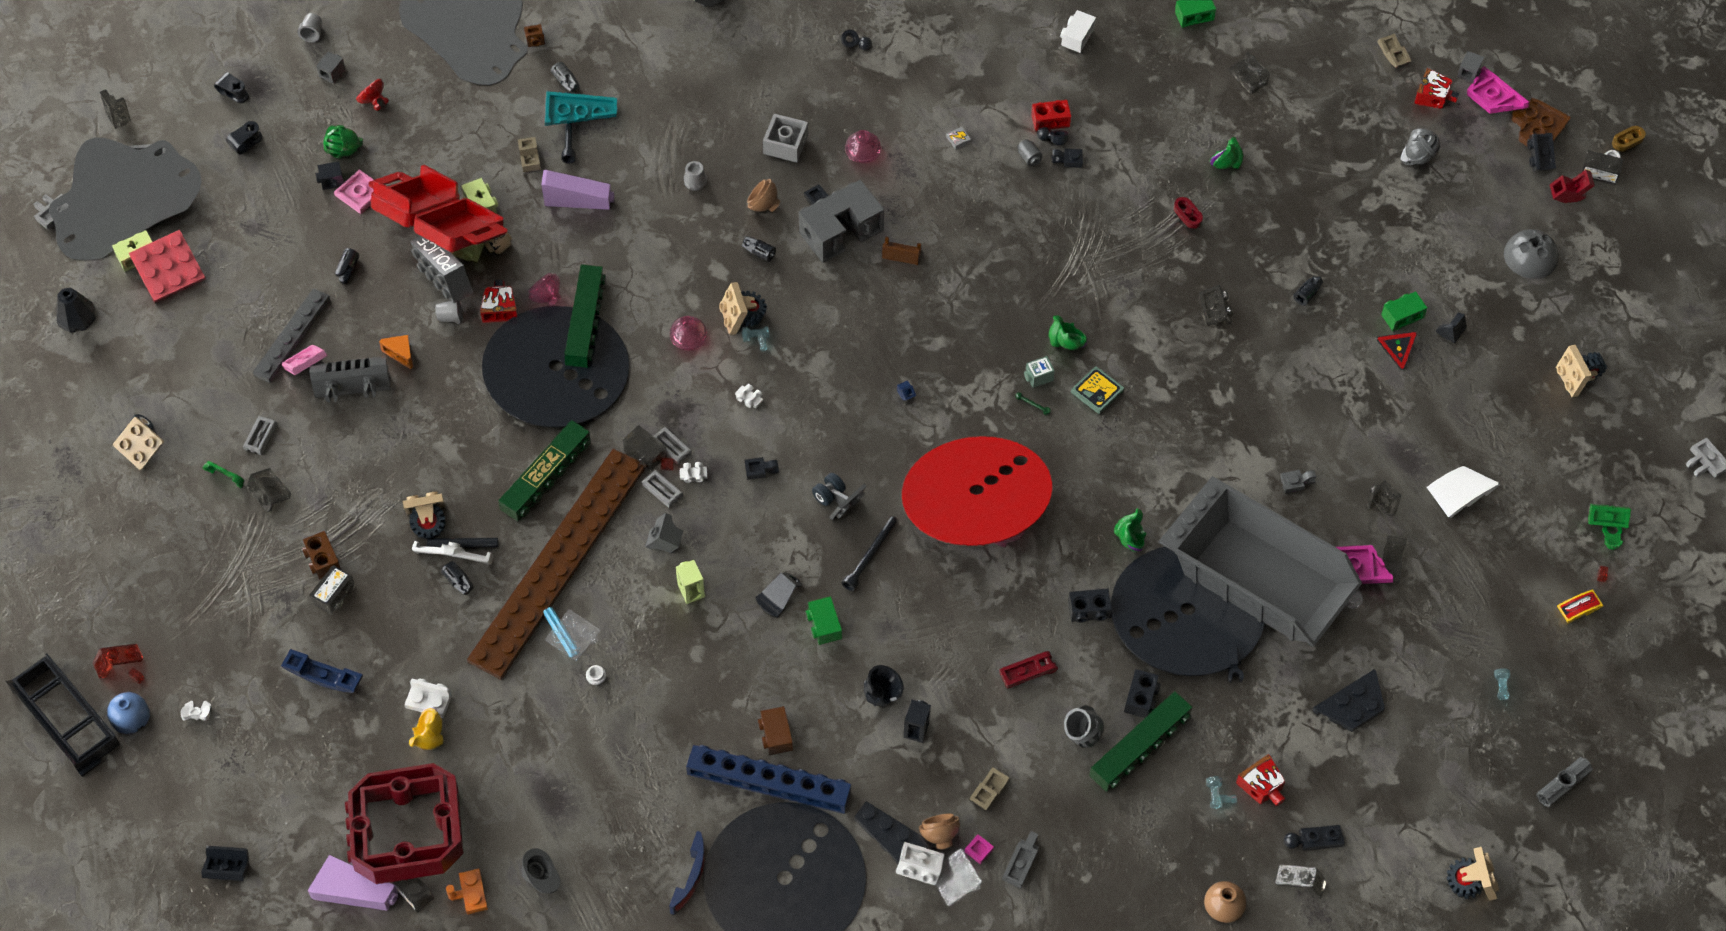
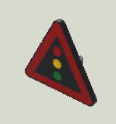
M1414 331L1379 336L1376 340L1399 369L1403 370L1417 333Z

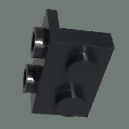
M1552 133L1530 135V139L1527 140V146L1531 150L1529 164L1530 167H1533V171L1556 169Z
M207 846L206 860L201 871L202 878L244 881L250 864L248 849Z

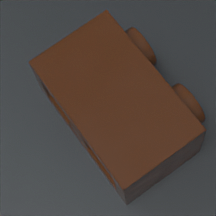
M785 707L760 711L761 718L758 719L760 731L764 730L765 737H762L763 748H768L769 755L793 751V742Z

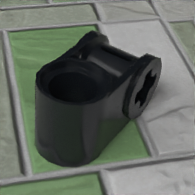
M228 72L214 84L215 89L221 95L232 99L236 103H244L249 98L244 82Z
M248 121L237 130L231 132L227 136L226 142L237 154L241 155L262 140V134L256 122Z

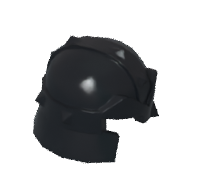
M885 665L874 666L869 671L865 682H863L864 695L867 698V702L874 706H882L883 708L892 701L899 699L904 691L900 675L894 669Z

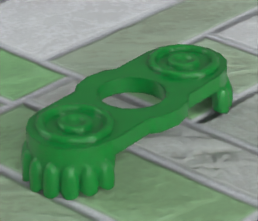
M207 461L202 467L203 470L211 474L218 471L232 478V482L237 487H243L245 480L242 477L211 461Z
M1607 526L1602 527L1607 548L1616 550L1622 545V527H1616L1618 530L1616 534L1609 533Z

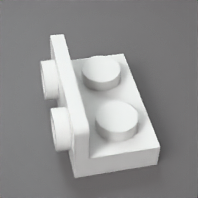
M411 679V689L404 704L405 708L423 712L425 709L433 707L444 718L452 698L450 689L443 684H431L424 679Z
M904 842L896 874L935 885L941 872L944 854Z

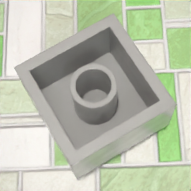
M774 114L763 139V154L798 162L808 137V122Z

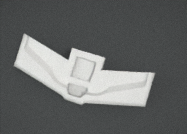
M414 541L412 550L417 554H441L487 563L488 565H491L493 561V554L490 552L486 556L465 552L460 547V544L449 542L448 545L442 544V547L439 548L420 546L418 541Z

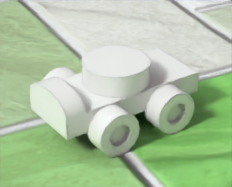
M747 384L745 387L742 385L735 393L736 399L739 402L744 400L748 408L752 406L757 408L763 402L761 398L762 392L756 390L753 393L752 390L754 388L750 384Z
M696 462L693 468H691V463H684L683 468H680V480H684L685 483L692 481L703 482V479H707V467H703L702 462Z

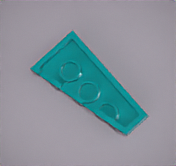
M546 91L545 126L611 118L617 115V98Z

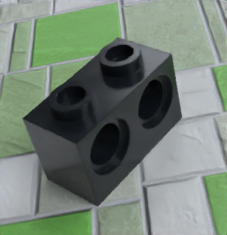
M1108 588L1069 592L1068 605L1071 622L1104 621L1111 617L1112 607ZM1097 604H1100V605H1103L1104 607L1099 608V607H1097L1096 605H1097ZM1077 606H1082L1084 609H1078Z
M1135 669L1124 709L1125 713L1146 718L1149 712L1154 710L1156 701L1153 700L1154 694L1158 695L1161 683H1157L1159 675ZM1141 684H1148L1150 687L1146 688ZM1137 701H1142L1145 705H1139Z
M911 699L904 721V738L920 743L924 742L931 713V705L927 702Z

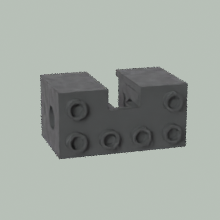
M861 180L852 182L847 187L837 190L832 195L819 199L816 203L799 211V233L822 263L846 251L843 246V233L846 232V229L836 216L839 215L841 218H845L847 226L861 243L884 231V208Z

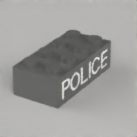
M422 236L410 241L413 247L411 252L415 259L418 260L416 265L421 273L424 272L430 282L433 281L437 290L441 289L446 299L449 298L453 303H456L473 294L463 264L451 252Z

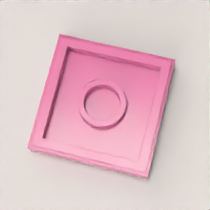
M359 169L335 190L334 194L351 208L362 214L371 206V193L374 192V189L369 187L368 182L374 179Z
M311 345L282 362L281 365L284 370L297 375L325 358L327 354L323 349Z

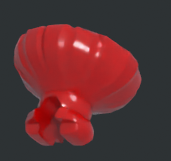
M377 79L356 97V101L361 104L372 103L374 109L379 111L381 107L377 103L378 100L382 101L385 105L389 102L388 98L382 95L384 88L383 80Z

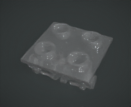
M569 609L546 637L545 641L574 661H577L591 643L595 644L598 641L596 636L601 630Z
M960 848L943 861L936 886L948 906H951L970 891L976 892L980 890V884L983 882L962 848Z

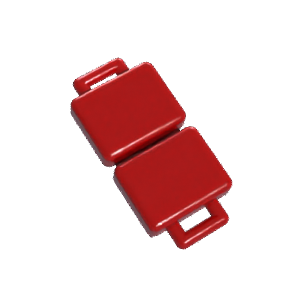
M422 165L420 175L413 178L403 172H395L368 182L369 187L374 189V192L371 193V208L406 228L414 226L416 234L449 252H456L471 245H479L502 236L508 231L507 228L503 227L504 218L470 199L463 198L460 200L458 183L426 165ZM398 180L402 181V182L393 184V185H391V186H386V184H389V183H392V182H395V181H398Z

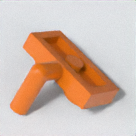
M480 869L459 873L462 890L455 891L453 885L446 887L450 900L464 898L467 914L488 910Z

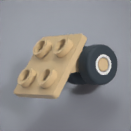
M135 414L127 427L121 431L113 446L141 470L164 441L152 431L154 426L149 419L143 415Z

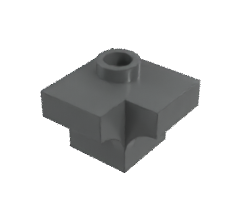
M665 513L657 518L655 526L649 532L645 547L651 550L660 549L668 553L679 548L683 530L674 525L672 515Z

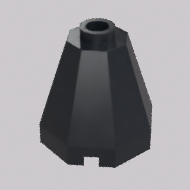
M69 287L62 289L57 294L55 312L59 327L73 333L77 329H80V331L86 330L95 321L96 316L93 302L78 291Z

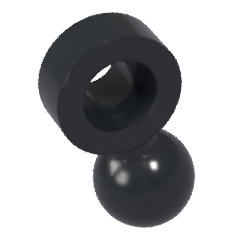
M846 30L841 35V43L846 48L859 45L861 50L866 51L872 47V41L869 37L859 38L854 30ZM847 36L851 37V42L846 40Z
M1042 127L1037 132V136L1041 141L1051 139V142L1055 145H1064L1068 141V132L1064 130L1051 132L1049 128Z

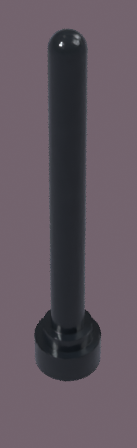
M565 123V148L561 152V160L566 164L573 163L576 160V153L572 149V123Z
M891 516L852 574L844 577L841 584L845 589L853 592L857 588L859 576L897 521L895 516Z

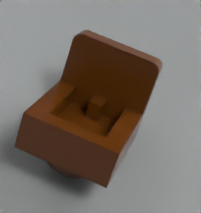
M541 24L524 27L528 47L545 45Z

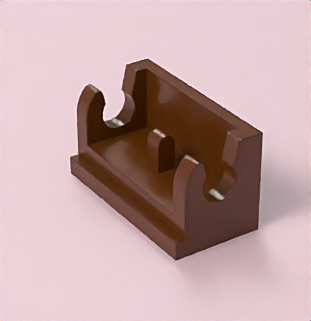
M885 237V243L882 246V258L918 265L922 244L917 243V247L889 242V237Z

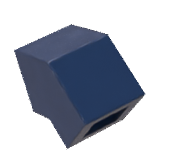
M908 380L897 385V392L902 400H908L917 396Z

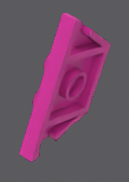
M1485 66L1481 68V73L1475 77L1473 84L1467 89V96L1489 114L1529 107V101Z
M1372 545L1336 547L1348 555L1362 584L1393 582L1392 574L1388 572L1384 562L1378 557Z

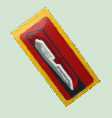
M1592 589L1557 605V607L1569 624L1583 615L1588 616L1602 608L1603 604Z

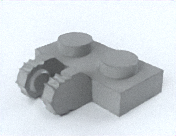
M45 194L42 198L48 205L44 207L36 201L34 206L39 212L34 217L37 222L49 230L55 225L49 212V206L54 200ZM65 203L57 208V211L61 212L65 210L66 208H68V204Z
M1708 438L1691 447L1690 450L1695 457L1691 458L1686 463V466L1688 468L1693 467L1699 461L1703 464L1693 472L1696 477L1704 474L1707 470L1714 478L1726 472V459Z

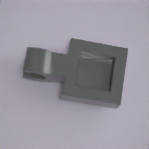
M1300 470L1285 472L1280 475L1285 493L1304 490V485L1314 484L1317 477L1315 470L1307 471L1302 475Z

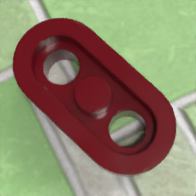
M1186 197L1177 198L1174 202L1175 213L1187 227L1193 229L1200 227L1203 220L1202 213L1190 199Z

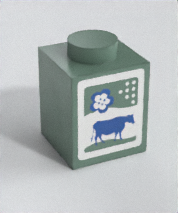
M1045 356L1026 363L1024 376L1026 381L1030 382L1034 388L1054 381L1055 370L1048 357Z

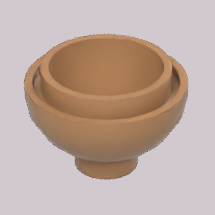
M771 179L762 180L753 189L747 200L750 210L756 212L769 210L773 212L779 206L780 200L777 198V187Z
M950 813L936 815L922 821L919 831L927 841L935 843L937 849H945L953 845L952 839L958 833L960 820L959 817Z
M1221 881L1212 885L1206 892L1204 899L1208 914L1215 920L1224 923L1238 920L1244 914L1247 904L1243 890L1235 883L1229 881ZM1228 894L1231 899L1227 900L1223 896Z

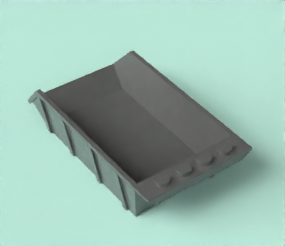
M1213 476L1159 540L1160 544L1177 554L1185 576L1192 579V582L1206 587L1221 596L1224 601H1229L1256 617L1257 621L1264 622L1286 635L1292 642L1293 640L1308 642L1311 647L1316 645L1362 584L1346 553Z

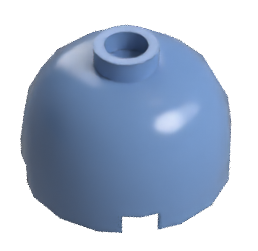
M125 692L115 696L110 701L107 708V717L116 731L130 734L137 732L138 728L147 724L150 717V709L140 695Z

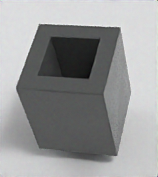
M1467 51L1460 65L1457 77L1473 83L1481 68L1484 57Z
M327 52L316 65L319 77L333 84L346 70L343 58L331 52Z

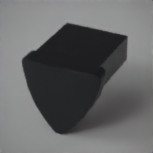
M1458 312L1450 324L1439 326L1436 332L1443 338L1456 343L1467 328L1465 314Z

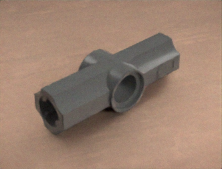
M1580 757L1568 768L1560 771L1556 778L1536 794L1539 801L1547 807L1553 805L1593 771L1591 763L1586 758ZM1561 780L1567 781L1568 784H1564Z

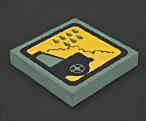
M1097 366L1071 389L1073 395L1098 414H1101L1124 392L1123 386Z

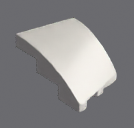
M1462 466L1437 479L1427 488L1447 516L1452 518L1464 507H1470L1483 495L1487 496L1500 484Z

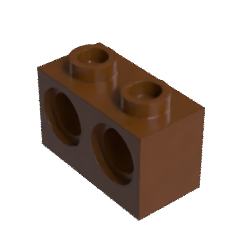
M325 531L303 539L305 547L302 548L306 559L310 557L311 563H309L312 574L317 573L319 580L328 577L335 567L341 570Z

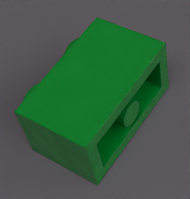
M1212 0L1176 1L1175 14L1181 27L1215 19L1216 7Z
M1415 291L1410 294H1404L1401 298L1394 301L1386 302L1381 316L1391 330L1395 331L1424 319L1427 306Z
M831 596L808 602V610H805L808 622L812 621L813 627H811L813 639L817 638L819 645L841 640L842 630Z

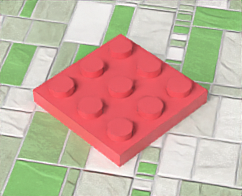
M180 230L129 253L154 303L205 280V276Z

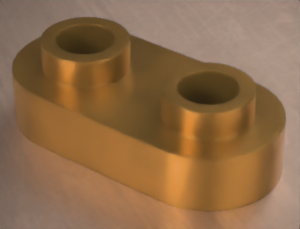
M1632 126L1616 134L1612 141L1613 148L1617 151H1626L1642 143L1646 135L1645 130L1639 126Z

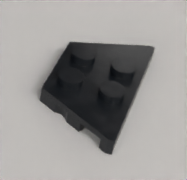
M1373 669L1313 707L1312 711L1317 715L1320 713L1328 717L1329 721L1340 724L1351 732L1384 712L1385 707L1376 670Z

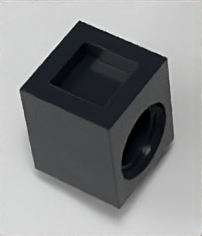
M339 161L317 165L319 172L315 173L318 184L321 183L323 190L337 188L344 183Z

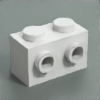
M1077 10L1074 16H1070L1067 28L1062 29L1060 34L1062 38L1061 45L1080 53L1095 29L1096 17Z

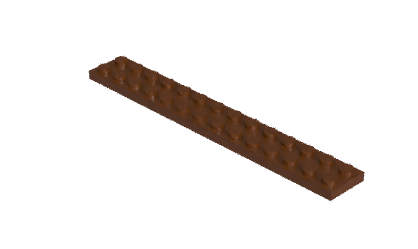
M615 449L611 450L467 658L469 664L500 680L503 679L545 617L544 610L552 607L645 471L646 464Z

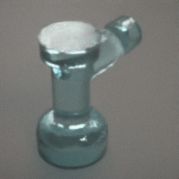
M768 326L764 327V329L756 330L742 327L743 342L750 341L751 337H758L760 350H767Z
M1497 669L1494 671V677L1498 680L1499 685L1497 698L1507 700L1510 698V693L1507 692V680L1510 678V670Z
M1218 776L1206 779L1207 787L1211 788L1212 801L1210 802V807L1215 809L1221 808L1223 806L1222 803L1237 802L1236 795H1219V788L1223 782L1222 778Z

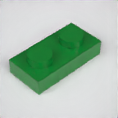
M1590 504L1588 523L1591 525L1628 528L1631 509L1630 507Z

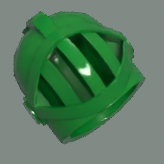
M330 125L323 141L324 151L335 158L351 156L356 152L357 148L363 145V138L358 137L355 131L345 128L343 125Z

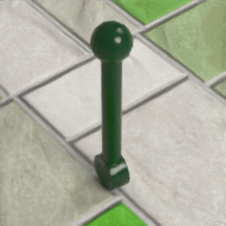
M1016 393V399H1022L1042 410L1044 415L1050 414L1051 409L1049 407L1044 408L1024 397L1022 393Z

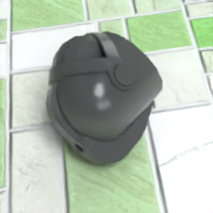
M1427 129L1413 130L1401 154V161L1405 165H1423L1428 163L1436 156L1440 149L1439 137L1433 131Z
M1084 705L1074 708L1067 713L1064 720V730L1074 743L1082 748H1090L1098 743L1104 731V723L1091 706Z

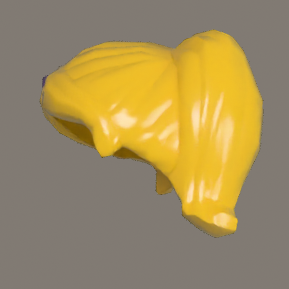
M435 708L425 709L418 720L417 727L412 728L414 737L409 740V744L411 747L417 746L424 750H432L441 746L444 742L443 736L440 734L442 718Z

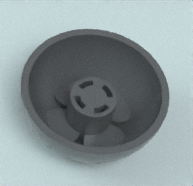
M1527 229L1516 233L1509 239L1504 248V259L1508 267L1516 274L1525 278L1539 279L1550 275L1555 270L1558 264L1559 252L1555 241L1548 234L1536 229Z

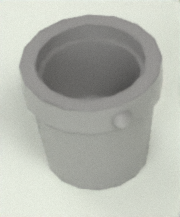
M313 13L307 14L299 25L297 31L299 37L307 42L318 41L321 35V17Z
M697 161L689 162L685 168V186L694 191L703 189L707 183V176L703 165Z
M450 300L436 304L435 310L438 322H455L457 324L462 322L463 315L460 301L453 303Z

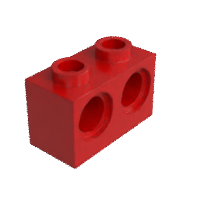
M1067 100L1032 104L1031 115L1035 131L1042 127H1047L1050 130L1070 127L1071 113Z

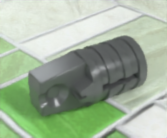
M558 62L551 68V73L567 90L574 92L580 84L563 62Z

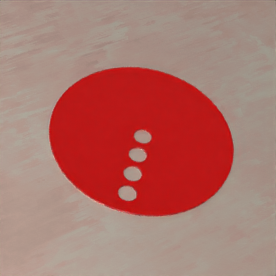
M985 436L954 440L929 451L911 467L902 487L904 510L908 518L919 530L937 540L966 546L993 544L1022 533L1042 516L1049 505L1052 495L1050 472L1036 453L1017 442ZM1019 456L1026 457L1028 460L1024 465H1016L1013 461ZM1003 466H1010L1013 468V472L1009 475H1002L999 473V469ZM988 476H996L999 479L994 485H988L984 482ZM979 485L984 488V491L981 494L974 495L970 493V488Z

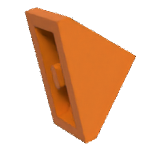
M408 335L384 338L379 341L383 353L407 368H413Z

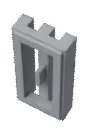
M258 416L243 445V449L262 455L277 426V422ZM262 422H265L264 425H263V427H262L261 430L259 431V433H258V435H257V438H256V440H255V442H254V444H253V446H252L251 443H252L253 439L255 438V436H256V434H257V432H258V430H259V428H260Z
M666 427L651 438V442L677 465L681 459L684 460L686 458V455L689 456L691 454V449ZM665 434V435H666L670 440H672L679 448H681V449L683 450V452H680L670 441H668V440H667L664 436H662V435Z
M656 470L642 481V486L668 508L672 506L673 502L676 503L677 499L683 496V493ZM654 477L657 478L662 484H664L668 489H670L675 495H672L670 492H668L661 484H659V483H658L657 481H655L653 478H654Z

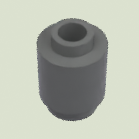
M1025 139L1017 146L1018 153L1028 166H1035L1041 162L1042 153L1032 141Z

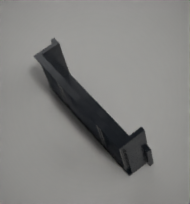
M46 653L45 657L14 679L5 682L12 693L16 694L70 760L80 776L83 777L102 763L101 758L121 744L111 729ZM51 669L56 678L29 696L23 688ZM61 683L89 715L63 735L59 733L35 703V701ZM94 721L106 737L78 756L67 740Z

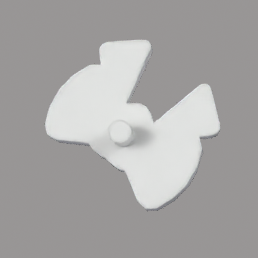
M193 701L186 703L181 709L182 720L190 718L208 720L211 714V704L204 701L201 708L194 707Z

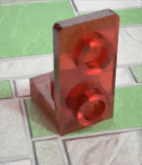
M137 644L105 647L99 649L92 663L100 679L107 678L114 665L142 662L143 656Z

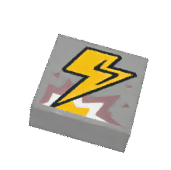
M963 127L946 133V138L955 150L971 143V138Z

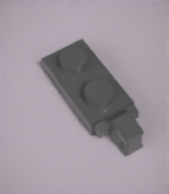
M1031 831L1026 841L1021 840L1018 843L1002 877V881L1022 888L1038 853L1039 847L1035 845L1038 839L1037 833Z

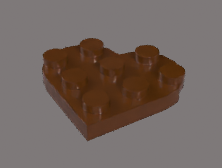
M1535 98L1527 100L1529 101L1528 108L1513 110L1512 122L1521 127L1519 142L1526 146L1527 140L1530 139L1529 136L1532 134L1552 133L1554 143L1571 119L1570 116Z

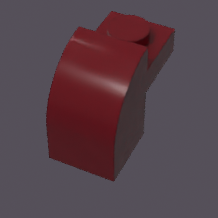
M1584 170L1573 179L1562 175L1550 184V189L1554 200L1562 203H1572L1585 199V193L1593 188L1595 184L1591 171Z

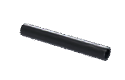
M427 538V547L441 548L442 544L448 545L449 542L460 544L462 548L498 547V538Z

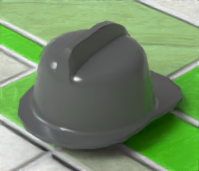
M538 848L526 851L522 859L523 865L521 869L524 880L532 884L539 892L547 894L557 891L560 886V877L550 856L544 850Z

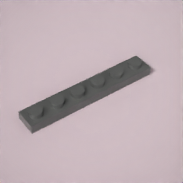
M314 288L254 369L253 375L268 383L273 380L282 367V362L288 359L329 302L330 297L328 294Z

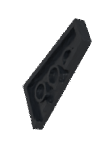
M865 801L854 817V820L871 838H874L880 844V847L885 852L887 851L897 865L899 864L904 842L933 850L935 847L934 843L927 841L923 836Z

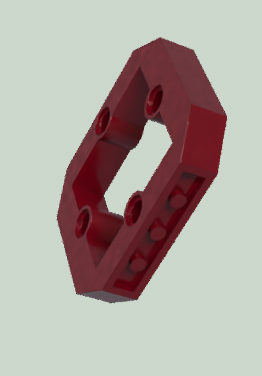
M431 763L368 773L348 792V801L345 802L346 814H349V817L345 819L346 828L350 830V834H346L348 847L350 846V850L347 851L348 863L353 864L355 872L373 883L382 884L444 874L464 854L459 791L456 777L438 765ZM440 792L441 803L434 807L433 814L437 828L443 831V844L414 848L412 843L403 841L394 847L393 852L371 855L370 841L373 839L374 834L368 814V803L393 799V802L397 805H406L411 802L414 795Z

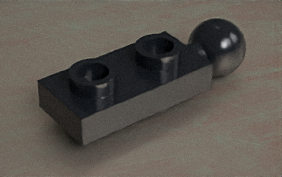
M1340 825L1300 828L1299 836L1296 833L1290 832L1284 836L1283 840L1284 845L1289 849H1295L1299 844H1302L1303 851L1343 847L1345 844Z

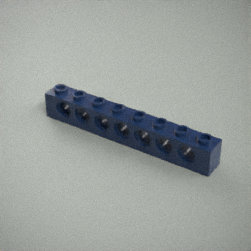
M693 745L686 765L687 775L842 814H845L851 794V784L843 779L833 780L822 774L813 775L802 769H789L782 764L773 765L765 760L749 759L745 755H732L725 750H712L705 745ZM707 761L715 762L713 765L705 764ZM729 765L735 767L732 770L725 769ZM748 770L754 771L752 775L745 774ZM767 775H772L774 777L771 780L765 779ZM787 780H792L794 783L791 785H787L784 782ZM812 785L814 788L807 790L804 787ZM832 790L833 793L827 795L824 793V791Z

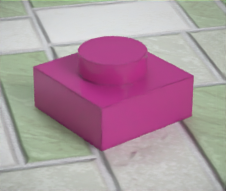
M978 834L965 848L964 852L981 865L994 850V846Z

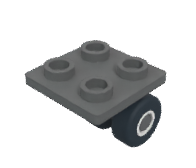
M829 473L824 478L826 485L818 483L813 487L812 493L816 500L824 506H828L833 500L839 504L829 517L833 520L836 516L838 519L841 518L851 506L853 507L861 500L860 498L865 495L863 491L867 486L864 483L851 496L847 497L842 494L846 490L843 480L837 474Z

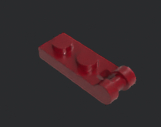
M1045 651L1000 668L999 674L1006 688L1009 689L1045 674H1052L1058 670V667L1051 660L1052 655L1050 651ZM1040 662H1044L1045 666L1041 667Z

